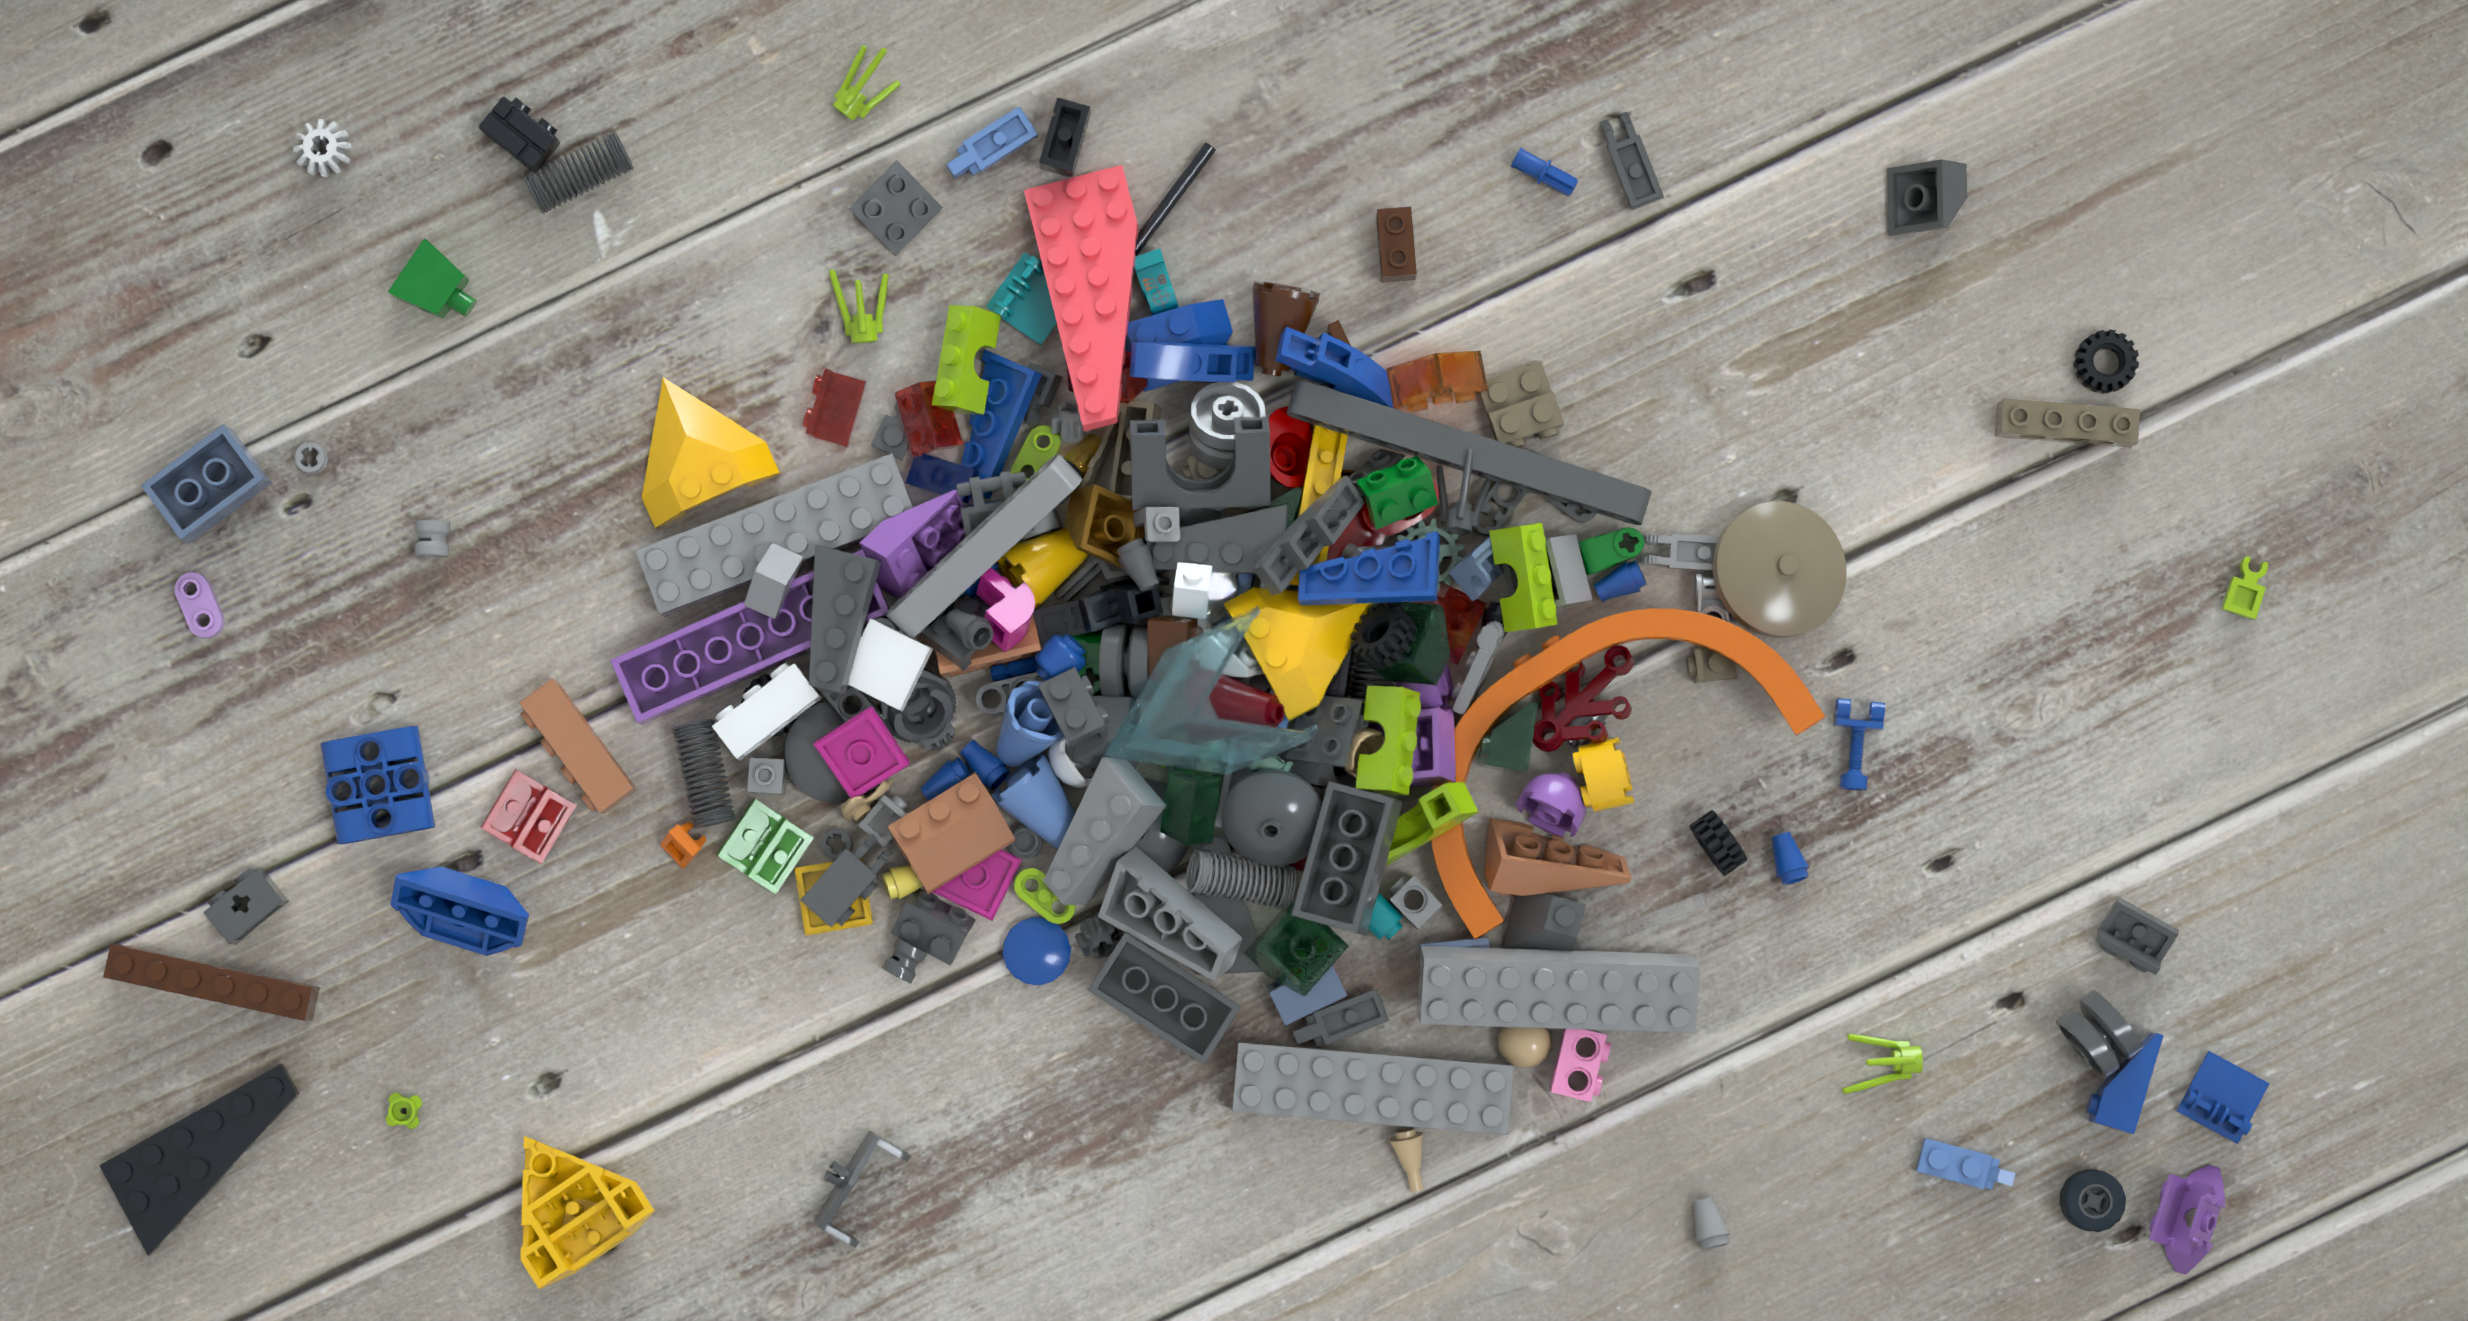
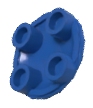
M1032 917L1020 921L1010 929L1004 940L1003 957L1006 967L1016 979L1025 984L1043 985L1053 982L1063 974L1070 961L1071 946L1067 934L1058 924L1051 923L1045 918Z

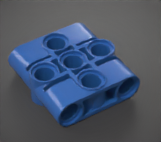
M418 726L402 727L320 743L327 780L326 796L331 803L338 845L435 827L428 787L430 777L425 769ZM376 742L380 749L379 756L375 760L369 761L365 757V748L368 744ZM416 758L418 760V762L393 765V763L406 761ZM357 770L355 773L332 776L333 773ZM416 770L419 775V782L414 788L409 789L404 783V776L408 771ZM382 776L385 780V789L382 793L375 795L371 791L370 783L375 777ZM348 782L352 793L347 800L341 801L337 796V788L341 783ZM418 794L424 795V797L399 801V798ZM363 805V808L353 809L342 812L338 811V809ZM386 809L391 815V822L386 828L382 829L376 823V816L381 810Z

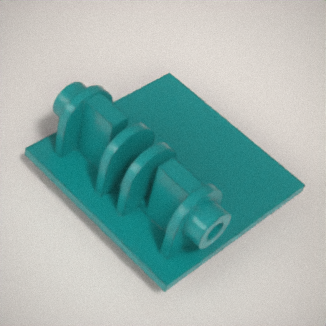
M1024 252L988 302L986 308L999 314L1003 320L1040 346L1057 322L1042 261Z

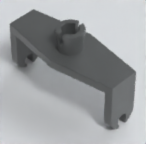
M872 1131L868 1132L846 1167L840 1165L837 1161H833L830 1164L829 1168L837 1174L827 1170L824 1180L835 1186L815 1220V1224L820 1229L855 1248L859 1241L832 1225L830 1221L853 1188L875 1146L878 1145L907 1162L911 1157L909 1153Z

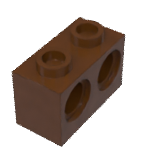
M1411 206L1377 209L1376 221L1382 283L1415 280L1417 270Z

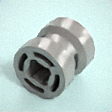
M436 520L416 521L415 532L418 534V542L415 544L414 555L421 557H449V546L446 543V536L450 533V522Z

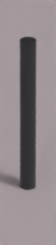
M1204 143L1138 232L1135 249L1136 256L1139 255L1216 151L1210 144Z

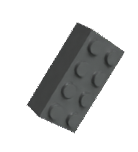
M1328 781L1292 916L1356 934L1367 935L1403 802Z
M1126 932L1088 989L1089 992L1203 1065H1205L1242 1007Z

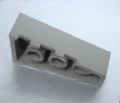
M1102 757L1043 880L1063 905H1087L1114 872L1117 861L1135 846L1166 807L1165 803L1126 758Z
M1135 846L1117 861L1098 914L1099 918L1213 981H1216L1233 966L1243 940L1238 933L1138 847Z

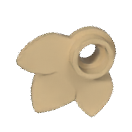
M891 779L888 782L884 780L874 792L867 796L863 793L852 799L849 798L841 806V813L846 821L854 819L855 822L864 819L872 810L870 805L889 790L893 780Z

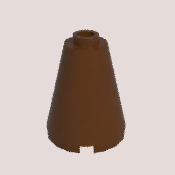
M1254 281L1252 293L1255 361L1257 366L1262 367L1261 373L1281 377L1282 371L1290 370V366L1275 361L1280 335L1286 327L1304 334L1306 333L1319 302V292L1310 290V293L1301 292L1302 288L1271 282H1264L1263 285L1258 281Z

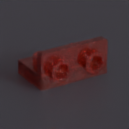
M827 368L824 369L823 375L817 374L812 389V394L817 395L813 408H807L803 420V427L807 428L806 434L811 438L848 448L867 382L835 373Z
M936 380L918 382L895 392V398L914 457L931 451L951 449L963 445L954 412L932 405Z

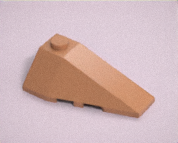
M1494 818L1489 820L1484 872L1489 890L1501 895L1527 896L1628 884L1631 881L1632 877L1625 857L1587 844L1577 848L1563 841L1564 837L1552 835V838L1533 833L1534 826L1525 823Z

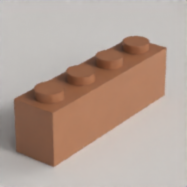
M552 678L520 702L524 709L520 715L532 730L537 727L545 737L540 741L551 757H554L556 754L564 763V766L560 768L572 785L578 782L585 792L581 795V798L592 812L597 809L600 813L605 814L637 791L632 781L557 680Z

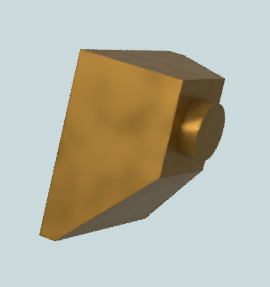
M1096 484L1071 492L1065 525L1076 549L1124 569L1118 561L1120 556L1117 550L1136 539L1142 538L1143 540L1145 527H1134L1133 514L1139 510H1132V500Z

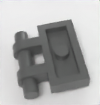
M1010 471L1000 472V476L986 479H980V476L969 478V482L956 484L958 496L972 495L974 502L972 505L961 506L966 537L1014 493L1013 487L1022 486L1026 482L1024 472L1011 474ZM1003 489L1004 499L984 502L983 493Z

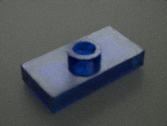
M916 451L905 483L925 491L943 495L952 490L957 491L956 484L969 482V478L978 477L979 472L975 469ZM971 495L962 496L963 503L968 504Z

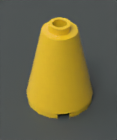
M1067 527L1015 544L997 563L1003 576L1009 580L1011 585L1014 584L1017 588L1025 582L1034 595V608H1036L1090 554L1076 549Z

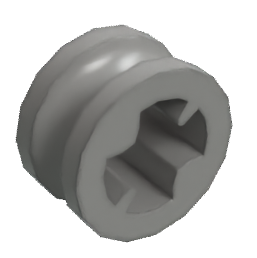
M312 442L300 445L294 456L298 468L309 474L320 473L328 463V454L325 449ZM308 450L312 453L315 450L319 452L316 456L317 465L313 466L309 463L308 467L305 466L304 462L307 460V457L304 454Z

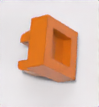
M691 822L681 826L677 824L667 833L660 844L682 869L686 868L695 859L706 842L704 835L698 840H693L687 834L693 827Z

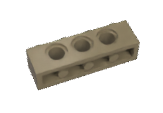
M2004 398L1997 403L1995 437L2131 448L2138 444L2140 409Z

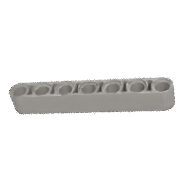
M1060 454L1053 456L887 611L886 616L906 636L913 639L1081 483L1083 478Z

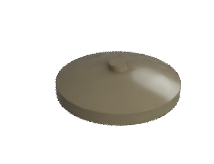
M1770 501L1755 505L1743 511L1728 523L1718 539L1713 556V578L1719 598L1734 619L1757 634L1773 638H1789L1809 632L1820 626L1832 615L1844 593L1847 570L1840 541L1825 520L1804 506L1786 501Z

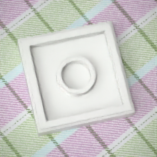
M870 619L861 636L848 685L903 711L933 649L874 619Z

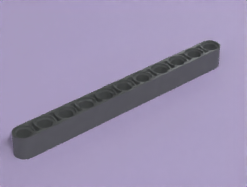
M1296 381L1286 412L1292 418L1412 456H1418L1419 458L1460 471H1464L1467 450L1471 448L1474 451L1471 470L1473 475L1634 525H1642L1652 493L1649 489L1306 381Z

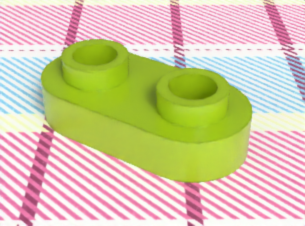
M1040 425L1032 429L1012 465L1011 474L1022 472V469L1026 466L1032 467L1035 474L1047 461L1059 453L1061 448L1059 434H1052V428L1047 425ZM1042 436L1050 439V444L1046 448H1040L1037 445V440Z
M1035 868L1021 871L1014 883L1015 892L1020 899L1051 923L1063 924L1073 917L1076 905H1065V910L1060 914L1053 911L1052 905L1059 899L1043 881L1046 874ZM1029 879H1035L1039 884L1035 892H1029L1026 889V882Z

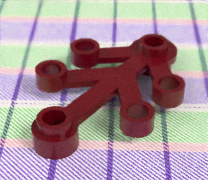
M1616 645L1606 652L1604 656L1606 667L1581 692L1580 678L1585 674L1583 662L1578 664L1579 668L1576 671L1569 672L1568 670L1565 672V709L1557 717L1555 703L1562 696L1561 689L1554 681L1539 689V694L1542 698V719L1534 725L1531 733L1532 742L1537 749L1543 752H1551L1558 749L1564 741L1589 739L1590 742L1595 744L1604 742L1607 739L1608 731L1601 721H1591L1585 726H1568L1575 718L1613 715L1616 719L1623 720L1630 716L1632 707L1623 696H1617L1612 700L1592 702L1616 676L1626 675L1632 670L1634 658L1625 646ZM1620 660H1626L1624 665L1616 667ZM1549 689H1555L1553 695L1545 696ZM1625 704L1624 710L1620 712L1615 711L1618 705ZM1597 728L1602 729L1599 735H1591L1593 730ZM1548 733H1554L1552 738L1544 740Z

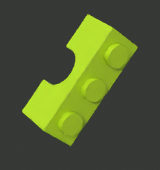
M949 305L932 400L933 406L959 414L984 415L990 382L978 377L974 368V358L980 348H996L1001 320L999 314L976 306Z
M1536 523L1489 531L1494 565L1503 563L1510 565L1515 570L1518 578L1516 592L1510 597L1500 598L1504 631L1512 632L1558 625L1543 524Z
M1367 686L1363 720L1382 725L1385 731V740L1381 749L1376 753L1359 754L1356 789L1375 794L1409 795L1410 784L1413 780V753L1417 746V718L1421 711L1420 692L1404 687Z

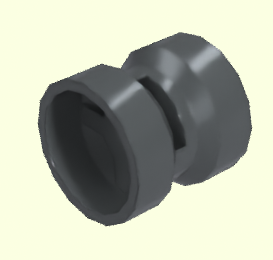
M897 938L893 945L894 952L892 957L886 958L881 968L911 984L916 976L915 968L918 964L923 963L927 953Z

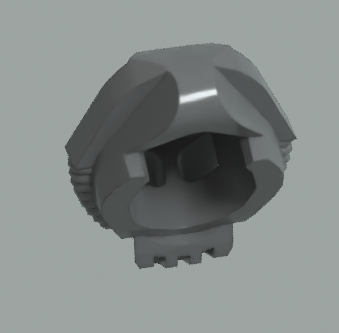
M924 668L903 711L880 701L881 713L891 725L892 736L897 739L899 738L901 741H907V743L921 742L928 751H939L951 743L955 735V729L951 724V720L956 712V698L954 697L955 693H953L954 690L950 682L946 678Z

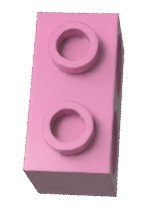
M1563 1029L1549 1092L1589 1102L1592 1101L1593 1095L1599 1096L1603 1076H1599L1598 1071L1601 1062L1607 1063L1611 1043L1606 1042L1607 1035L1585 1029ZM1583 1037L1590 1038L1594 1043V1052L1588 1057H1581L1576 1051V1044ZM1574 1071H1581L1586 1076V1085L1579 1091L1572 1090L1568 1085V1077Z

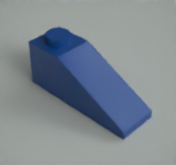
M2150 1033L2142 1041L2143 1048L2132 1058H2126L2120 1064V1068L2102 1083L2097 1090V1094H2091L2086 1113L2090 1114L2088 1121L2129 1134L2135 1133L2164 1035Z

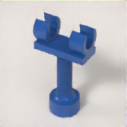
M1838 698L1835 705L1834 726L1851 728V731H1853L1851 732L1850 739L1852 742H1850L1849 769L1846 773L1840 775L1839 788L1866 791L1868 776L1863 775L1860 770L1862 769L1861 759H1863L1862 749L1864 748V743L1862 742H1864V732L1866 729L1877 731L1883 729L1885 703L1873 701L1870 703L1869 721L1849 719L1851 699Z

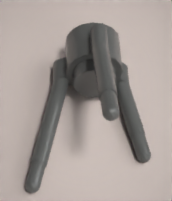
M1471 448L1467 450L1460 499L1459 502H1452L1451 508H1448L1442 465L1436 467L1441 508L1440 523L1445 524V531L1453 534L1468 535L1472 533V528H1477L1478 517L1491 484L1490 480L1484 481L1472 511V505L1467 503L1474 453Z

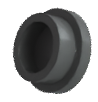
M1020 825L1012 831L1016 841L1009 845V849L1016 857L1030 859L1040 852L1043 843L1040 836L1025 825Z

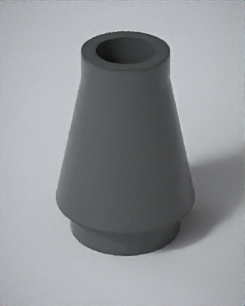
M1142 538L1131 541L1117 550L1120 556L1118 561L1136 583L1141 593L1160 584L1156 577L1149 545H1145Z
M959 609L952 610L948 614L946 619L947 626L955 632L968 649L981 650L991 643L993 629L987 619L965 613Z

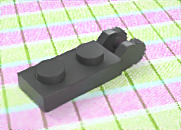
M1624 112L1619 114V121L1628 139L1617 142L1612 125L1607 119L1599 124L1608 145L1607 151L1630 209L1633 211L1662 200L1664 195L1640 134H1636L1628 113Z

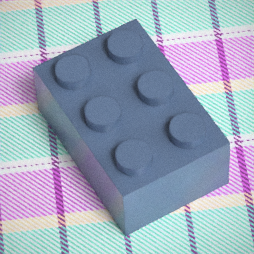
M223 424L141 484V487L180 540L190 544L272 484V482L235 431Z

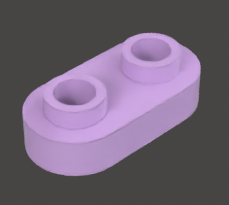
M194 572L183 574L175 584V595L189 629L193 634L202 638L217 636L222 631L225 620L209 580L205 576ZM191 583H195L197 586V591L194 595H188L186 591L187 586ZM207 614L210 617V622L207 626L202 627L199 623L200 617Z

